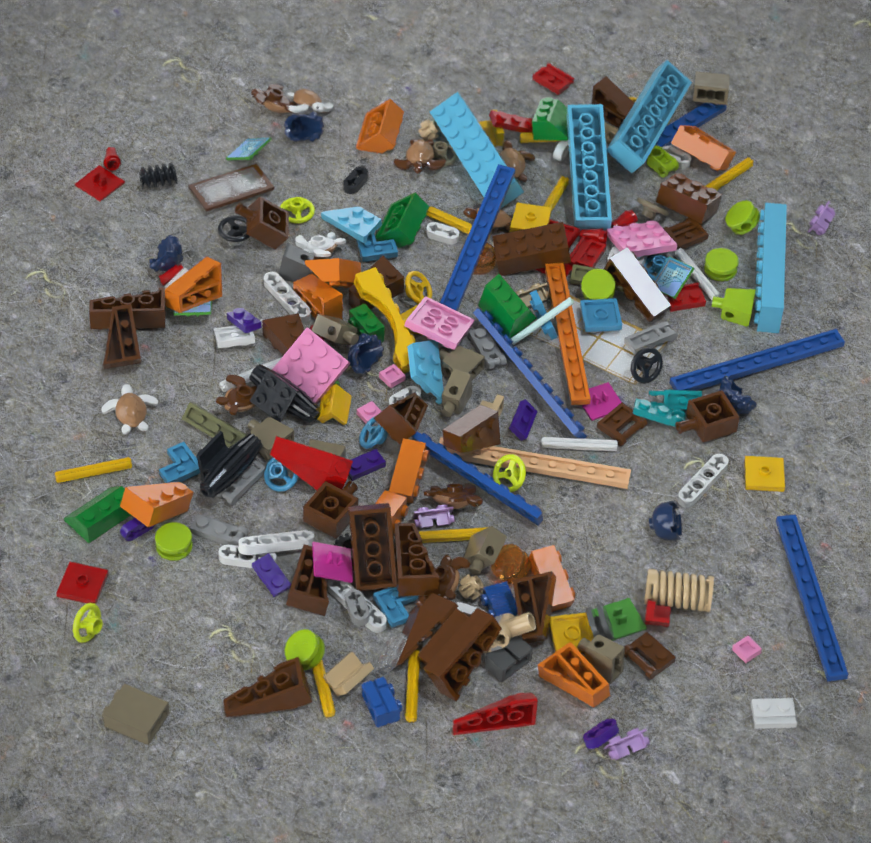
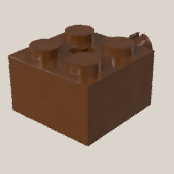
M261 196L249 207L242 203L236 205L235 213L247 219L246 234L273 249H277L289 238L288 211Z
M721 390L689 400L686 411L688 419L676 422L675 426L679 434L694 429L701 441L707 442L736 433L740 417Z
M325 481L303 506V522L337 539L350 523L348 507L358 506V498L353 496L358 490L357 485L354 482L351 485L352 481H348L341 490Z

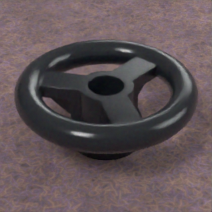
M240 215L228 216L218 225V233L226 241L242 242L250 238L247 234L243 235L247 232V226H240L235 223V221H242L247 224V219ZM226 223H229L231 226L230 231L225 234L223 227Z
M646 347L634 355L630 370L632 377L637 382L650 383L658 377L663 366L660 352L655 348ZM652 353L654 354V356L652 358H647L646 356H643V354ZM657 362L656 370L649 376V370ZM636 369L642 371L643 378L637 374Z

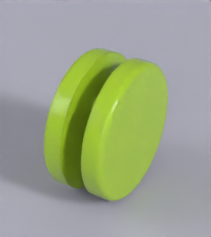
M740 201L729 209L725 222L735 234H746L758 224L760 212L751 201Z
M713 249L705 257L704 271L709 278L715 281H729L737 274L739 259L729 249Z
M604 269L590 270L582 279V294L586 300L612 299L615 293V280L611 273Z
M177 522L161 526L155 534L157 553L162 558L171 561L181 560L188 556L193 547L190 529L186 525Z
M299 630L292 634L286 642L285 657L287 661L299 657L303 670H310L317 666L324 656V641L311 630Z

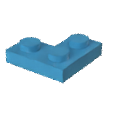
M374 234L372 236L368 235L366 243L356 239L362 262L379 260L382 256L386 259L398 257V250L394 239L376 242Z
M537 290L530 292L533 300L529 302L535 311L537 319H539L547 312ZM551 320L541 326L544 334H549L551 340L558 338Z
M185 442L167 449V454L173 463L159 469V475L165 483L182 482L200 474L197 458Z
M398 585L397 587L386 588L373 593V600L380 611L386 616L391 628L407 622L409 614L403 605L418 599V596H398Z

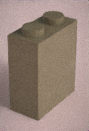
M696 71L693 101L727 105L729 75Z
M124 683L121 689L115 692L110 705H107L103 710L104 727L149 745L169 715V702Z

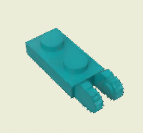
M649 390V395L651 396L663 395V403L653 401L650 403L664 405L669 409L687 410L688 401L702 397V391Z
M635 399L634 415L676 427V422L686 419V413L683 410H672L664 405L650 403L645 399Z

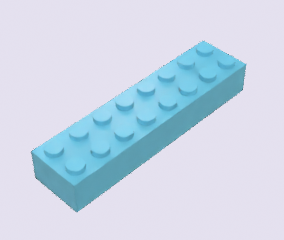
M668 60L663 62L654 70L606 151L630 173L637 170L645 163L692 82Z
M456 92L431 110L430 113L479 191L485 197L498 164L507 165L465 100ZM513 177L501 208L524 193L515 177Z
M603 104L568 105L567 131L574 227L580 228V231L581 229L600 228L606 231V229L611 228L612 216Z
M765 202L764 210L761 209L760 220L762 222H758L757 233H760L757 237V245L760 247L757 248L756 258H760V260H757L756 271H759V273H756L755 284H759V286H756L755 297L758 299H755L754 310L758 311L754 315V324H757V331L779 333L784 310L786 204Z

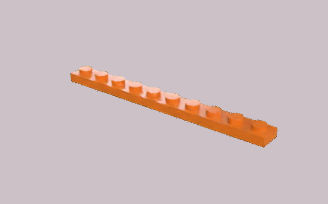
M563 263L545 264L552 308H555L570 297ZM571 305L556 315L554 319L571 405L590 404L591 398Z

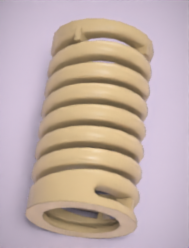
M648 568L644 605H647L648 600L656 601L655 605H657L660 596L661 606H665L667 602V606L672 608L675 602V607L679 609L683 601V609L687 610L691 600V610H696L698 605L699 611L710 612L714 576H708L705 580L703 575L697 577L695 574H691L689 577L688 573H683L681 576L680 572L674 574L672 571H668L666 574L664 570H660L658 574L656 569Z

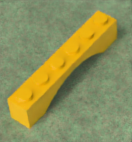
M376 267L357 273L354 285L361 299L378 308L391 325L395 339V351L392 359L394 364L404 374L410 372L407 346L416 343L413 334H410L408 328L404 326L406 320L402 319L398 305L394 304L391 291L384 284L383 275L377 271Z

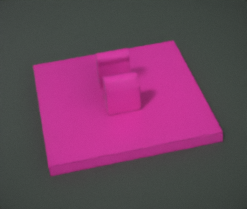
M607 382L589 388L590 404L582 405L590 420L594 421L605 417L622 402L610 383Z
M318 542L312 543L314 576L349 583L353 582L350 548Z

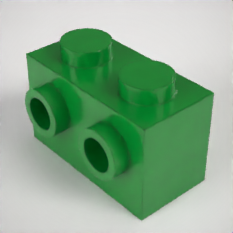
M365 303L349 310L348 323L357 328L356 334L358 336L363 333L370 336L376 334L381 343L384 342L385 326Z

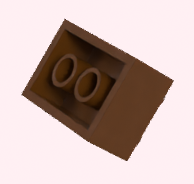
M676 173L661 183L656 203L702 224L717 213L722 194L714 188L703 186L699 181H693L686 178L683 174Z

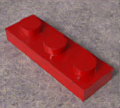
M491 110L489 113L493 127L520 133L533 132L532 118Z

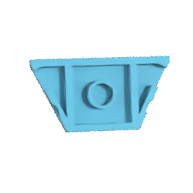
M362 207L321 212V219L363 243L367 242L368 235L372 236L375 230L382 226L381 218Z
M431 340L410 344L407 348L411 379L420 385L427 394L431 392L436 397L435 402L437 404H442L444 388L438 342Z

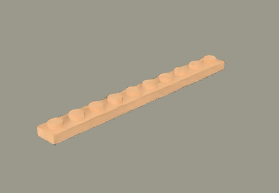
M440 437L439 443L444 445L443 437ZM496 446L465 453L447 448L448 452L458 454L463 461L495 466L502 456L514 454L522 459L526 472L628 489L631 469ZM511 460L505 461L501 467L508 468Z

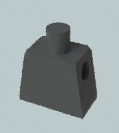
M287 243L279 275L285 281L295 282L311 273L315 275L305 265V260H314V255Z

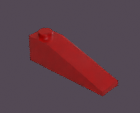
M278 436L275 437L270 452L274 459L299 476L316 491L325 481L342 490L353 463L352 460Z
M518 693L505 697L453 720L452 734L454 736L535 725L538 699L533 693Z

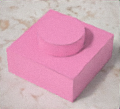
M395 364L379 372V378L390 389L406 380V375Z
M373 401L356 410V414L365 424L382 412Z
M746 636L735 643L732 650L747 663L761 654L762 648L749 636Z

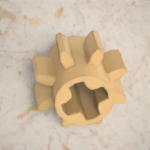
M428 119L420 123L422 128L419 129V134L424 140H435L439 137L437 133L440 132V128L436 121Z
M468 574L459 581L461 585L458 589L465 599L471 597L472 600H475L483 593L481 589H483L484 585L478 576L475 575L471 578L470 574Z

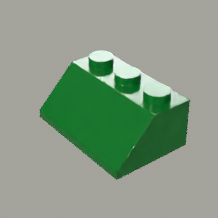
M546 97L540 100L532 120L533 140L568 141V108L558 99Z
M416 192L392 203L382 221V226L375 235L376 242L394 239L397 248L411 245L421 228L422 221L427 216L426 213L429 208L427 203Z
M500 274L485 285L478 306L483 312L487 310L493 316V323L497 322L503 328V335L507 334L512 338L536 319V316Z
M122 486L108 488L66 516L64 521L83 539L91 543L131 516V514L120 507L125 488Z

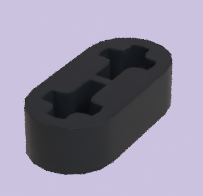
M365 167L354 168L343 181L344 192L347 194L357 193L368 181V170Z

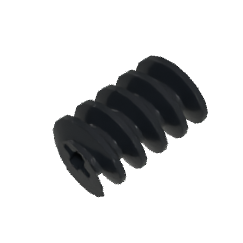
M169 163L168 168L165 164H162L161 169L158 165H155L154 170L151 166H148L147 171L144 167L140 169L139 177L142 189L144 184L148 188L151 187V183L157 187L158 182L164 186L165 181L171 185L172 180L177 184L176 169L172 163Z

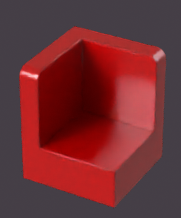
M648 600L644 624L669 627L671 607L655 605L656 601Z

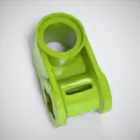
M658 145L653 147L647 157V165L662 178L667 177L671 171L679 169V163L676 158Z

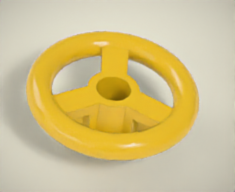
M418 271L409 272L405 279L406 295L419 304L424 298L423 291L424 287H426L427 297L432 299V288L428 279ZM416 276L419 279H421L422 282H415L412 279V277Z

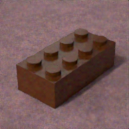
M563 222L492 236L496 262L501 276L544 268L545 264L571 262Z
M389 503L348 507L356 590L397 587L391 508Z

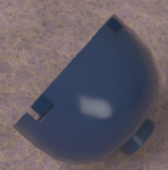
M676 501L659 504L654 509L652 518H649L650 529H654L655 534L666 541L681 539L679 536L682 535L681 514L676 512V509L679 508Z

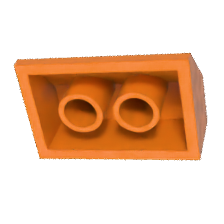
M389 99L366 113L356 149L384 153L395 147L404 111L393 100Z
M340 258L305 260V265L322 282H328L329 286L350 288L354 284L355 275L361 272V262Z

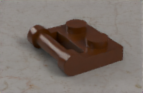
M686 218L685 221L671 227L663 228L677 243V250L705 241L709 236L697 221Z
M620 403L597 422V428L613 440H617L618 446L622 447L626 444L628 438L639 429L646 427L648 422L645 418L634 415L633 409L624 403ZM631 421L635 422L623 434L619 433Z
M648 632L631 644L624 646V657H629L646 672L645 675L649 679H653L676 660V656ZM635 651H637L653 666H650L647 662H645L638 654L635 653Z

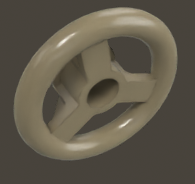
M443 141L434 142L432 146L434 148V157L445 159L444 167L452 165L458 156L450 143ZM448 149H450L453 153L451 159L447 157Z
M637 198V202L642 204L644 208L641 213L642 215L652 220L655 219L657 212L664 216L669 215L667 210L643 198Z

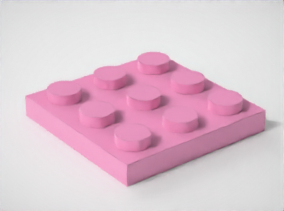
M647 221L641 224L632 223L629 226H615L606 229L607 237L619 251L628 247L630 251L635 253L636 257L677 251V243L657 221Z
M425 296L407 318L404 326L413 332L426 336L430 340L443 344L446 348L455 350L471 329L475 320Z
M307 327L272 370L283 375L298 386L318 404L350 365V362Z

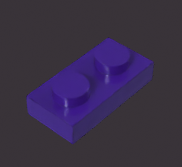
M236 308L227 313V320L244 333L262 328L261 321L244 308Z
M526 399L520 401L509 427L521 441L527 439L538 412Z
M374 449L351 459L353 463L348 476L354 481L386 467V461L378 450Z
M269 553L252 563V568L274 598L291 588V583Z

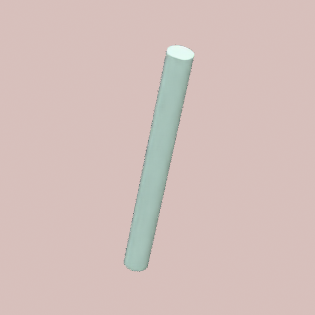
M569 297L512 337V344L515 345L574 304L572 298Z

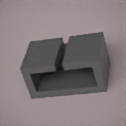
M512 637L506 647L486 654L485 668L500 682H503L532 661L533 648L521 637Z

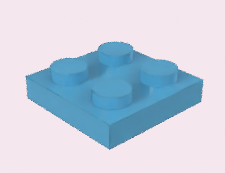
M617 298L580 300L585 332L622 330Z

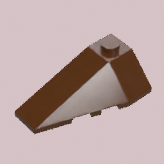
M434 593L420 596L414 602L416 606L409 614L389 667L392 669L401 665L419 647L417 643H421L426 638H429L433 634L431 630L439 624H443L458 605Z
M299 657L273 667L274 671L267 676H259L256 678L258 681L250 687L244 686L225 698L223 702L226 717L290 710L311 703L310 686Z

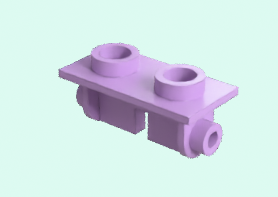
M830 201L824 206L821 204L815 212L817 216L815 215L809 222L811 226L808 233L812 229L818 235L826 232L829 223L835 216V210L828 206Z
M439 505L436 509H428V507L418 508L413 514V518H417L414 519V523L419 529L433 527L434 519H436L437 526L451 525V523L455 522L454 515H450L454 508L448 507V505Z
M638 728L627 732V737L622 739L620 735L608 740L609 744L604 747V750L610 748V758L618 760L630 754L627 746H630L633 753L647 748L650 742L647 736H643L647 729L641 731Z

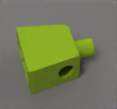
M727 288L724 298L713 296L711 307L722 309L721 318L723 320L749 327L756 290Z

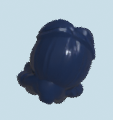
M315 111L309 113V115L293 114L284 122L285 135L294 142L308 139L311 142L316 139L318 140L324 132L323 117L318 116Z
M168 235L166 239H162L161 244L158 245L157 259H149V268L154 269L156 272L168 271L176 264L178 265L182 262L184 257L179 238Z
M365 333L361 334L358 342L350 348L348 361L355 373L365 374L369 372L371 366L378 362L379 358L383 357L384 347L376 334L371 336Z
M728 376L723 377V380L720 381L719 391L722 390L737 414H749L752 409L757 407V403L752 400L751 396L742 395L743 388L738 387Z

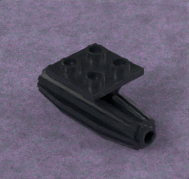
M261 364L253 369L249 380L257 389L250 402L273 419L281 422L286 412L310 423L312 421L315 422L320 416V407L302 389L283 375Z
M219 431L211 438L210 442L196 455L202 479L200 483L201 493L205 497L214 498L230 487L254 461L262 448L261 440L254 434L249 433L228 448L222 431Z

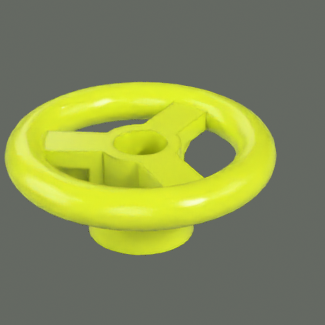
M302 197L289 198L280 205L281 208L291 211L296 218L289 217V222L294 224L309 221L315 213L312 202ZM309 207L308 215L301 217L302 211Z
M507 454L496 462L493 470L494 482L500 485L499 479H508L513 485L508 487L511 493L517 491L524 483L526 468L520 457L514 454ZM511 460L508 468L504 472H499L501 465L505 461Z
M85 604L75 616L73 635L80 643L90 641L102 629L101 611L96 604ZM87 610H89L87 616L83 619V621H81V618L84 615V613ZM79 629H86L87 635L82 637Z

